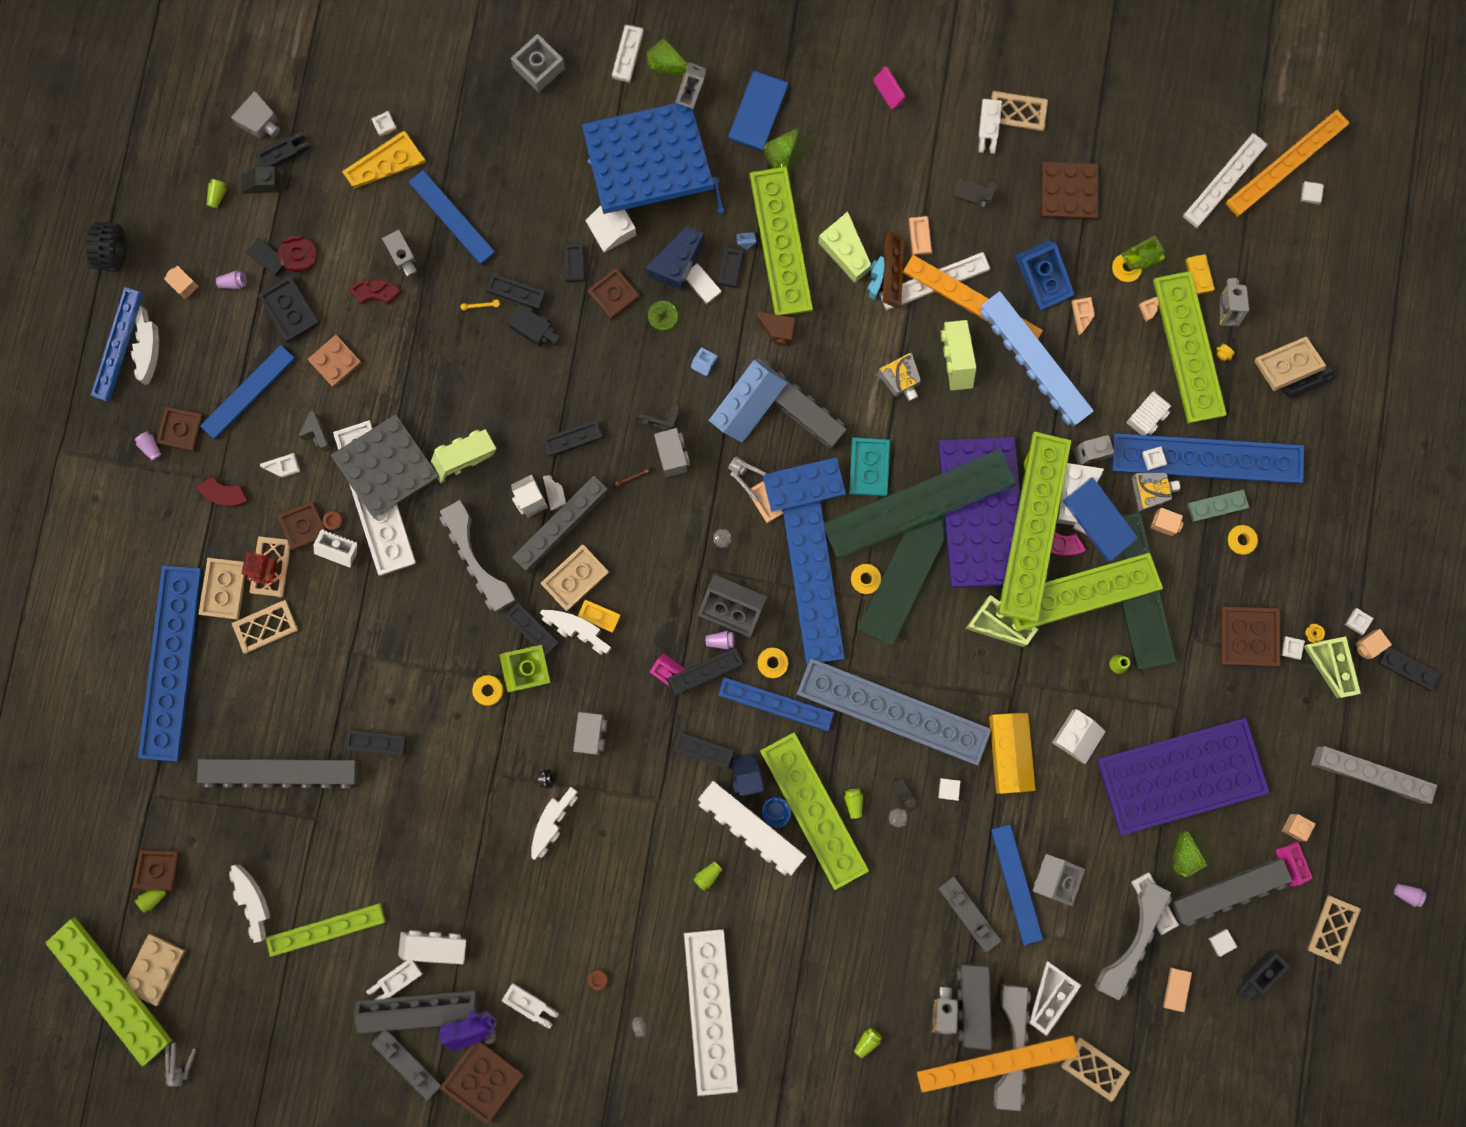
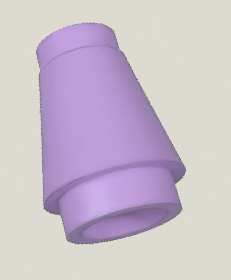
M236 270L217 277L216 284L218 288L242 289V287L246 286V276L244 272Z
M148 431L135 438L136 446L151 461L156 460L162 455L153 435H150Z
M724 631L706 635V646L727 650L734 648V633Z
M1397 884L1394 889V895H1397L1414 907H1421L1425 901L1426 892H1423L1421 888Z

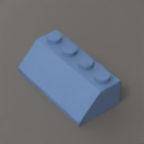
M759 359L753 360L709 421L723 433L743 443L788 382Z

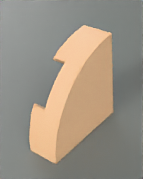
M1158 297L1139 304L1146 322L1152 319L1157 312L1159 305Z

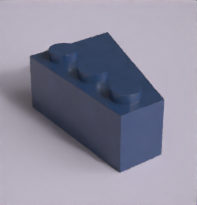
M686 226L645 268L648 277L682 290L687 276L705 244L704 234Z
M755 754L733 757L732 763L736 780L733 781L735 793L739 792V796L764 791Z

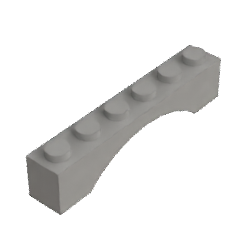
M459 500L440 510L442 515L440 520L444 527L448 526L451 533L448 535L453 544H458L460 548L458 553L463 561L467 560L469 564L467 570L471 577L475 576L478 580L476 586L481 594L485 593L487 597L485 603L489 610L493 609L498 613L516 603L517 601L509 586L487 574L477 562L470 542L472 519L463 503Z
M1325 746L1316 748L1311 764L1329 772L1379 786L1422 804H1432L1437 788L1436 784Z
M1145 880L1137 896L1140 920L1135 939L1121 958L1102 969L1094 985L1098 990L1117 1000H1120L1121 996H1125L1128 990L1127 983L1130 978L1133 979L1137 971L1135 967L1138 961H1141L1145 955L1144 948L1153 939L1154 927L1160 924L1163 917L1161 913L1164 907H1168L1171 901V892Z
M1001 984L1000 1005L1010 1022L1013 1035L1012 1050L1022 1048L1024 1044L1028 1043V1032H1025V1025L1029 1023V1012L1026 1011L1027 1003H1030V991H1027L1028 988L1025 986ZM1023 1069L1004 1073L995 1084L994 1107L996 1109L1021 1111V1105H1024L1025 1100L1024 1093H1022V1085H1025L1026 1074L1023 1072Z

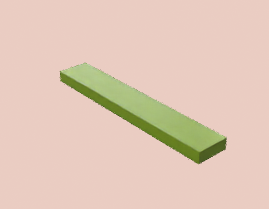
M380 903L269 936L265 939L270 957L379 925L385 923L386 920Z

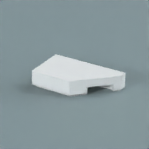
M294 453L260 464L262 468L282 478L301 472Z
M550 475L543 476L550 509L557 510L566 504L562 486L559 483H555Z

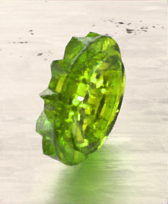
M658 301L650 307L648 320L650 325L656 330L665 331L677 323L678 313L672 303ZM666 309V316L668 318H664L660 323V316L657 314H662Z

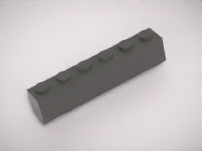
M764 359L762 362L772 369V365ZM780 371L776 372L784 380L787 379V377ZM788 382L773 404L832 450L845 434V424L839 419L834 420L826 408L818 407L815 404L816 401L811 396H805L801 393L799 386L794 383L791 385Z
M593 476L512 558L529 573L609 493L608 489Z
M1276 858L1170 901L1178 923L1190 926L1197 923L1196 919L1201 917L1208 919L1215 916L1214 912L1222 910V912L1231 910L1234 904H1246L1252 901L1251 898L1254 896H1266L1269 894V890L1274 888L1276 890L1286 888L1287 883L1292 882L1284 860Z
M475 991L356 1001L354 1020L358 1033L444 1026L454 1021L461 1022L469 1019L468 1014L471 1011H475L478 1015L479 1007Z

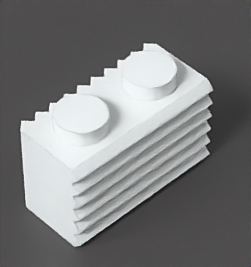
M1153 391L1126 423L1141 435L1148 433L1151 435L1157 429L1156 423L1159 419L1163 421L1170 413L1168 409L1171 405Z
M321 530L314 543V554L351 567L357 555V543H353V540H346L342 536H335L331 532L328 533Z

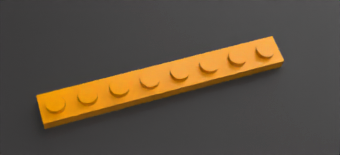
M1336 110L1225 204L1237 217L1240 216L1343 130L1349 122Z
M912 255L903 273L984 319L980 314L981 310L979 307L988 301V298ZM1021 318L1038 339L1043 330Z
M1070 1036L919 1071L917 1074L921 1090L926 1092L1070 1059L1079 1055L1074 1037Z

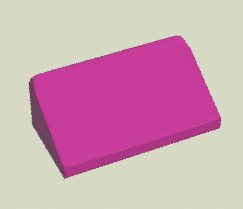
M885 66L874 78V83L890 109L894 110L903 105L905 95L888 67Z
M663 653L657 659L650 673L668 685L666 680L668 677L686 669Z
M1298 841L1276 849L1278 858L1284 860L1292 882H1289L1291 887L1301 885L1313 879Z

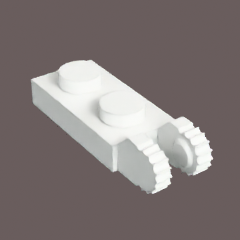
M982 100L978 137L980 138L979 152L983 153L986 138L991 139L990 153L995 154L1002 102L1000 100Z
M407 960L380 979L376 985L366 992L370 995L382 987L385 994L377 997L375 1000L386 999L423 973L415 961Z
M512 983L502 999V1002L547 1028H551L552 1023L539 1016L542 1010L552 1017H557L559 1014L547 1006L545 1002Z

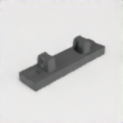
M954 876L938 887L941 894L985 953L1001 942L1000 938Z
M389 1030L383 1031L371 1043L426 1100L441 1087L442 1084Z

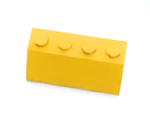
M1028 713L989 716L990 729H992L991 742L996 794L1035 791Z

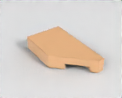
M1091 297L1072 301L1078 335L1084 332L1095 316Z

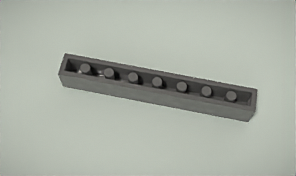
M198 759L197 783H203V787H215L216 783H223V787H235V783H242V787H255V784H262V788H274V784H282L281 788H294V784H301V788H313V784H321V788H333V784H340V788H352V784H358L359 761Z

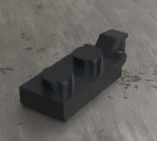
M1329 366L1320 372L1280 389L1289 399L1295 398L1334 379V370Z

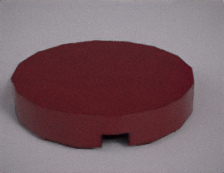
M290 236L285 238L279 246V261L289 271L304 272L314 265L316 248L309 239L307 240L303 236Z

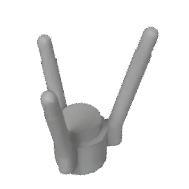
M736 456L728 468L732 471L730 475L742 485L755 501H758L757 496L738 475L743 476L747 469L763 476L767 473L747 464Z
M172 1043L171 1066L169 1044L165 1047L166 1085L181 1086L183 1080L188 1079V1072L196 1053L195 1048L192 1050L183 1072L181 1067H175L176 1043Z

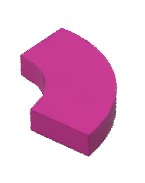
M1054 531L1051 553L1060 556H1073L1086 551L1077 534L1062 536Z

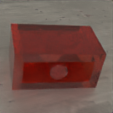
M246 552L241 575L246 576L248 581L256 584L266 585V582L273 583L278 560L263 554Z

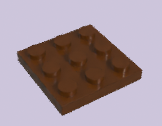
M1042 162L1041 218L1097 220L1098 164Z
M1220 607V665L1280 666V608Z
M481 1041L469 1047L440 1089L487 1125L524 1073Z

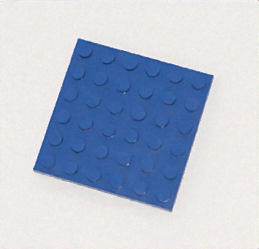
M675 103L582 124L603 214L714 189L692 108Z

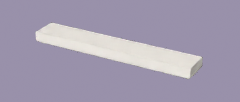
M1253 133L1183 217L1198 228L1268 144Z
M982 252L938 270L962 282L990 271V267ZM915 279L902 283V305L935 291ZM882 291V292L879 293V295H880V298H881V300H882V302H883V291ZM883 303L886 311L895 308Z

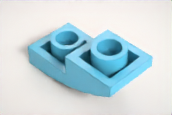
M880 256L878 261L874 260L870 267V271H872L870 278H872V281L867 290L870 291L868 297L875 300L883 279L884 257Z

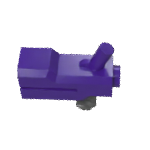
M471 1011L468 1014L469 1019L461 1022L454 1021L441 1026L440 1041L454 1052L485 1040V1044H491L496 1040L495 1018L487 1012L477 1015L475 1011Z

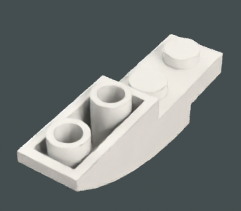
M140 305L135 320L138 330L135 332L136 339L140 343L132 344L133 351H131L133 361L136 362L137 369L134 370L136 379L147 385L151 381L157 364L159 334L158 326L152 321L149 322L147 310Z
M542 610L540 612L544 616L542 620L549 626L552 624L556 625L559 628L557 632L565 638L568 635L573 638L576 632H578L577 637L585 643L587 641L591 642L594 645L592 649L600 655L603 652L608 655L612 648L597 637L601 630L588 621L560 611Z
M570 787L560 802L552 798L545 808L533 838L531 858L534 860L538 857L541 859L548 851L546 846L549 842L554 843L559 837L560 833L558 831L560 827L555 822H560L566 815L564 810L567 806L572 807L578 799L576 796L578 791L573 787Z
M241 865L231 866L230 879L235 885V890L233 891L234 899L238 902V905H247L245 915L250 921V938L253 939L254 943L266 940L263 920L271 917L265 898L255 880Z

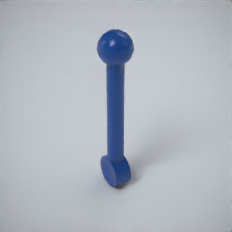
M713 177L712 180L719 207L718 213L723 214L725 209L721 203L718 188L719 179Z

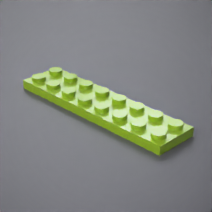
M787 167L750 173V180L775 315L788 316L812 312L813 308Z
M1192 272L1155 278L1153 283L1159 301L1187 423L1225 417L1226 411Z
M1147 553L1046 582L1038 622L1032 623L1016 618L1012 619L1016 631L1020 632L1162 590L1163 587L1151 555Z
M795 733L760 750L833 889L836 890L869 872Z
M75 917L70 919L46 942V945L142 1067L172 1042L168 1034Z

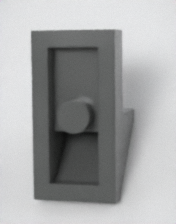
M314 411L309 412L299 437L302 440L313 437L317 448L320 447L324 452L330 450V444L318 415Z

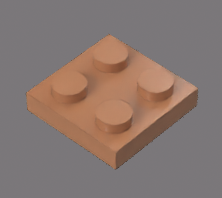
M337 335L332 337L308 358V361L333 388L362 364Z

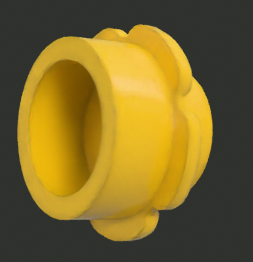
M1222 344L1221 347H1217V356L1221 360H1232L1234 351L1229 346Z
M1311 624L1306 629L1305 634L1310 642L1315 643L1316 641L1321 642L1324 639L1325 631L1318 624Z

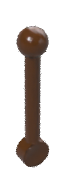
M647 468L621 481L616 480L614 485L620 487L623 483L648 474L652 470Z

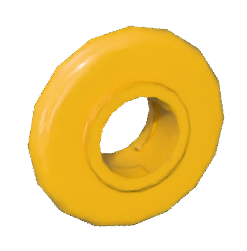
M1125 253L1116 257L1112 269L1116 278L1124 282H1131L1140 276L1142 265L1138 257ZM1129 263L1132 266V271H1125L1122 265Z
M1236 526L1228 534V545L1237 554H1250L1257 547V534L1249 526ZM1239 535H1244L1247 538L1246 545L1239 544Z
M862 564L852 572L851 583L855 590L860 593H873L880 586L881 575L873 565ZM862 574H869L872 577V581L869 584L862 583Z
M777 648L764 650L757 662L760 672L769 678L780 677L788 667L787 656ZM775 657L778 659L779 664L776 668L768 667L767 661L769 658Z
M482 676L473 685V696L481 705H494L502 698L503 685L495 676ZM489 684L493 687L494 692L487 697L482 693V688Z

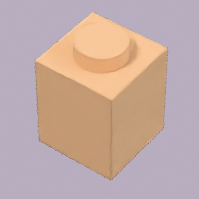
M178 266L169 270L164 278L184 299L199 287Z
M1160 508L1156 511L1150 528L1173 536L1181 531L1183 516Z
M1381 629L1372 631L1355 643L1358 647V653L1366 659L1374 658L1392 645Z
M1290 814L1282 832L1298 841H1307L1315 823L1298 814Z

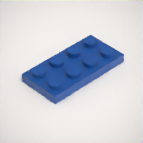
M837 457L768 473L765 476L762 475L771 513L846 495Z

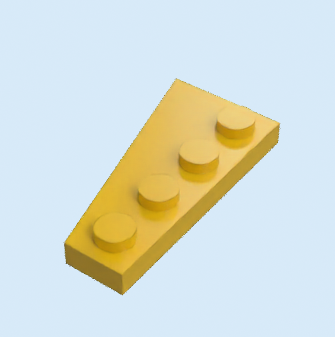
M403 131L342 172L355 189L426 163V161L406 132Z

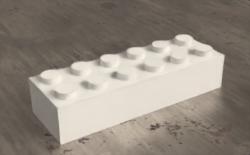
M714 781L698 799L701 802L699 804L701 808L706 812L710 810L716 814L714 818L722 825L725 822L730 825V831L738 838L740 835L746 838L745 843L750 848L755 850L757 847L762 851L760 856L769 863L773 860L777 864L776 869L782 874L786 875L788 872L792 875L806 857Z

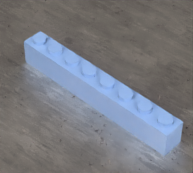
M1000 291L979 307L981 316L986 321L989 320L993 325L991 327L996 335L1002 336L1005 340L1003 343L1006 348L1013 350L1016 354L1015 359L1020 365L1024 364L1028 370L1026 371L1028 376L1038 382L1039 390L1044 395L1047 394L1051 399L1050 404L1055 410H1060L1063 414L1061 417L1067 425L1075 426L1093 412V409Z

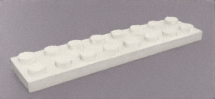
M369 420L333 432L338 450L373 429L371 421ZM351 487L378 575L382 576L415 565L416 561L398 505L373 519Z
M724 929L684 933L698 1096L738 1092Z

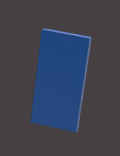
M753 71L728 139L763 152L788 83Z
M1093 477L1085 481L1063 500V503L1107 562L1112 561L1138 538Z

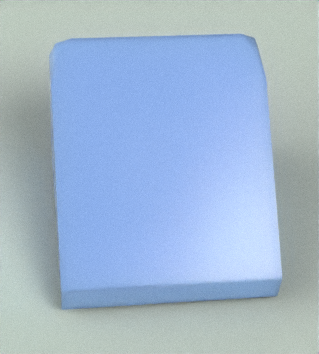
M701 347L693 359L691 368L707 376L718 356Z

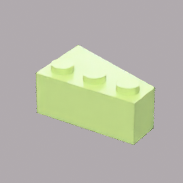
M847 212L819 235L818 243L856 283L869 272L871 264Z
M967 320L945 322L944 330H941V341H944L945 344L944 357L947 360L946 367L950 391L973 388L976 364Z
M486 429L482 431L476 430L470 433L469 437L464 439L460 437L448 446L441 445L437 447L430 465L438 475V480L441 484L445 482L446 476L454 472L458 475L461 473V469L470 465L474 466L493 456L496 447Z
M991 595L987 597L965 628L1022 647L1028 645L1038 630L1036 627L1017 632L1011 617L998 614L1000 602Z
M1346 637L1304 646L1336 698L1361 694Z

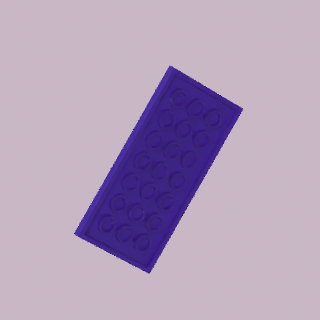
M1015 437L939 440L938 447L951 588L1003 586L1021 496Z
M1246 718L1097 759L1119 835L1269 794Z

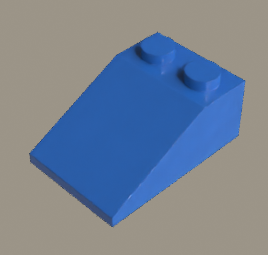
M1048 240L1015 256L1020 271L1039 310H1043L1075 295L1056 243Z

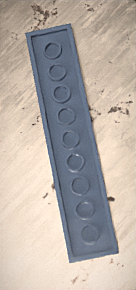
M811 658L796 694L976 766L979 765L992 730Z

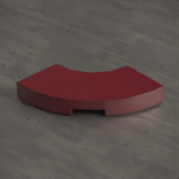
M383 280L361 281L348 289L361 304L376 299L389 305L402 293L395 285Z
M212 477L196 486L205 498L218 505L232 507L249 502L239 484L231 487L223 486Z

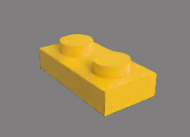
M1206 254L1187 258L1185 261L1188 272H1192L1197 295L1213 292L1215 289Z
M587 600L584 601L578 614L579 618L612 633L621 616Z

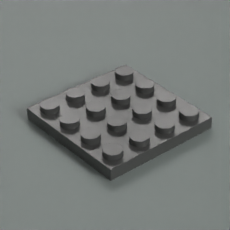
M396 414L331 454L332 459L373 519L439 478Z

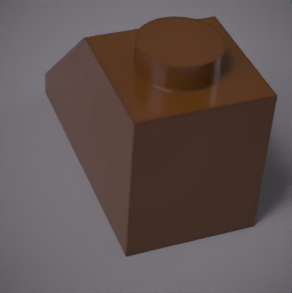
M758 312L757 321L771 341L776 342L780 346L791 345L795 318Z

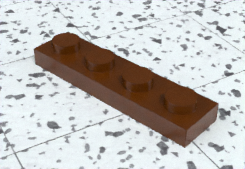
M888 232L885 234L883 303L898 308L902 306L904 238L893 232Z

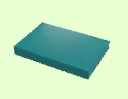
M852 438L849 495L887 497L890 440Z

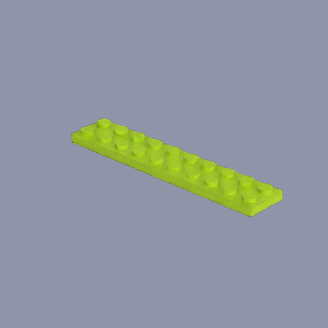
M1033 432L998 610L999 615L1032 623L1038 622L1071 440Z

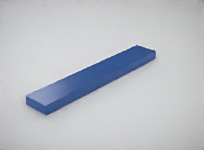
M423 170L409 181V184L480 265L484 264L495 254L493 249Z
M124 287L91 396L110 402L144 293Z
M280 345L213 412L201 427L216 440L295 358Z
M725 677L718 693L720 697L825 731H829L834 712Z
M1011 825L991 829L1022 943L1026 945L1041 941L1043 938Z

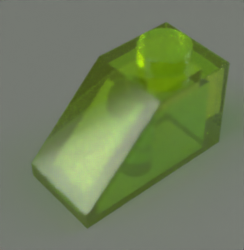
M664 38L647 52V63L653 70L656 69L659 73L669 74L685 73L688 64Z
M797 129L763 145V153L772 169L787 167L788 163H790L798 137Z
M1154 235L1121 253V256L1130 270L1143 269L1163 260L1164 249Z
M1185 830L1180 831L1172 858L1175 863L1173 867L1178 875L1181 874L1184 877H1188L1206 867L1207 864L1189 832Z

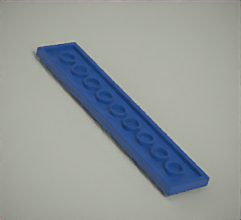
M1113 434L1112 447L1114 455L1112 457L1111 472L1135 474L1166 473L1167 476L1293 484L1303 483L1304 445ZM1162 447L1167 465L1147 471L1142 452Z
M821 502L783 510L806 665H808L810 658L819 662L843 660L845 658Z
M162 565L138 754L140 759L178 762L180 760L202 569Z

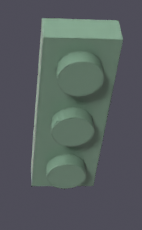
M1244 490L1187 504L1192 522L1249 508Z

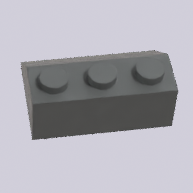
M714 574L705 593L698 616L751 637L767 596Z

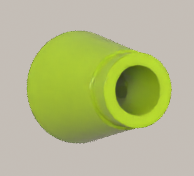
M211 179V183H208L207 206L218 209V205L227 190L226 183Z
M1115 655L1110 660V668L1117 674L1126 672L1130 665V660L1123 655Z
M861 789L846 790L844 799L850 818L862 817L863 793H861Z
M713 862L697 873L693 881L703 891L707 888L710 889L722 869L716 862Z
M147 891L139 895L135 902L142 912L146 913L151 911L167 893L166 891Z
M870 1027L864 1031L854 1052L859 1057L864 1058L881 1043L882 1036Z

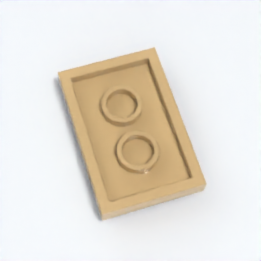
M1307 336L1255 358L1257 367L1273 391L1320 372L1326 367V364Z
M582 544L541 582V585L568 611L609 572Z
M207 558L198 615L239 620L248 563Z
M148 934L125 981L138 998L158 1006L186 950L153 934Z

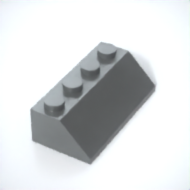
M959 963V968L956 969L957 981H960V989H957V1000L961 1001V1009L957 1011L958 1021H961V1029H958V1040L962 1042L964 1047L991 1049L989 967L984 963Z

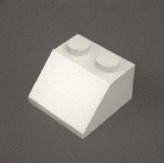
M600 206L586 220L604 253L636 236V229L625 210L603 214L602 207Z
M1076 709L1072 710L1052 743L1083 764H1086L1106 731L1094 720Z

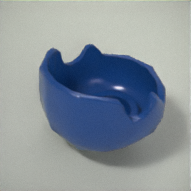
M771 797L762 806V816L767 824L780 828L785 826L790 820L791 808L786 800L780 797Z

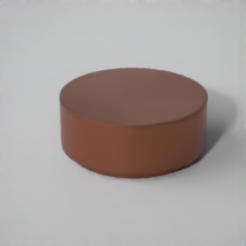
M330 511L324 515L323 525L330 531H337L343 525V518L339 513Z
M594 970L588 977V984L594 990H602L608 983V976L603 970Z

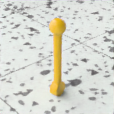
M494 300L490 303L470 305L463 303L461 304L460 308L464 311L468 308L488 306L498 308L500 306V302L498 300Z

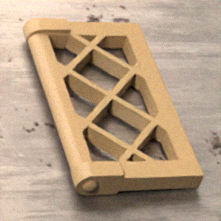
M993 91L991 100H1007L1001 106L1000 112L1005 119L1000 118L999 124L1039 131L1044 130L1047 99ZM1012 101L1022 102L1025 105L1018 109ZM1008 104L1015 110L1010 116H1007L1002 109ZM1031 104L1041 105V109L1036 112ZM1026 107L1033 113L1028 119L1020 112ZM1018 114L1023 122L1014 121L1010 118ZM1035 116L1039 120V124L1028 122Z
M258 536L249 593L283 597L291 549L286 539ZM264 543L270 544L272 548L263 554ZM280 545L285 546L283 556L276 549ZM274 550L279 559L270 564L266 556ZM264 559L269 567L260 573L261 560ZM282 561L281 574L278 575L273 567ZM271 569L277 577L270 583H267L262 575ZM258 578H261L266 585L262 589L257 588ZM277 580H280L278 591L272 590L270 586Z
M286 600L232 623L244 654L298 631V626ZM283 608L284 614L282 618L273 615L274 611ZM268 614L265 625L255 622L256 619ZM271 616L281 619L277 630L267 627ZM250 622L247 633H243L240 626ZM283 622H288L290 628L280 632ZM254 624L263 627L259 638L249 635ZM266 629L276 632L275 635L262 640ZM248 636L258 640L257 643L248 646L246 643Z
M1327 895L1307 950L1336 964H1341L1361 909ZM1332 903L1337 905L1339 911L1329 915ZM1347 910L1353 912L1350 922H1347L1343 913ZM1341 914L1345 924L1335 928L1331 917ZM1328 919L1332 930L1322 933L1324 923ZM1347 927L1343 941H1341L1336 930ZM1334 932L1338 943L1328 946L1324 935ZM1319 937L1322 938L1326 947L1321 950L1316 948ZM1340 945L1337 956L1332 955L1330 948Z
M1079 1037L1075 1043L1078 1055L1082 1046L1089 1050L1091 1054L1065 1059L1061 1068L1112 1102L1130 1072ZM1094 1056H1098L1105 1061L1107 1066L1096 1068ZM1091 1057L1094 1069L1083 1071L1081 1059ZM1078 1060L1079 1072L1070 1067L1072 1061ZM1114 1067L1121 1072L1118 1079H1113L1111 1068ZM1108 1069L1110 1080L1099 1082L1097 1071ZM1094 1071L1097 1083H1093L1084 1077V1073ZM1111 1083L1112 1089L1107 1093L1100 1085Z

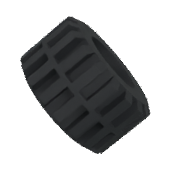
M93 222L86 240V254L92 269L116 272L121 269L126 256V236L120 224Z

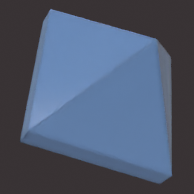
M754 232L736 235L737 244L746 250L756 243Z

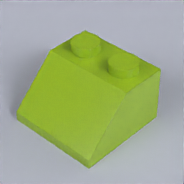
M542 645L499 655L507 692L550 683Z

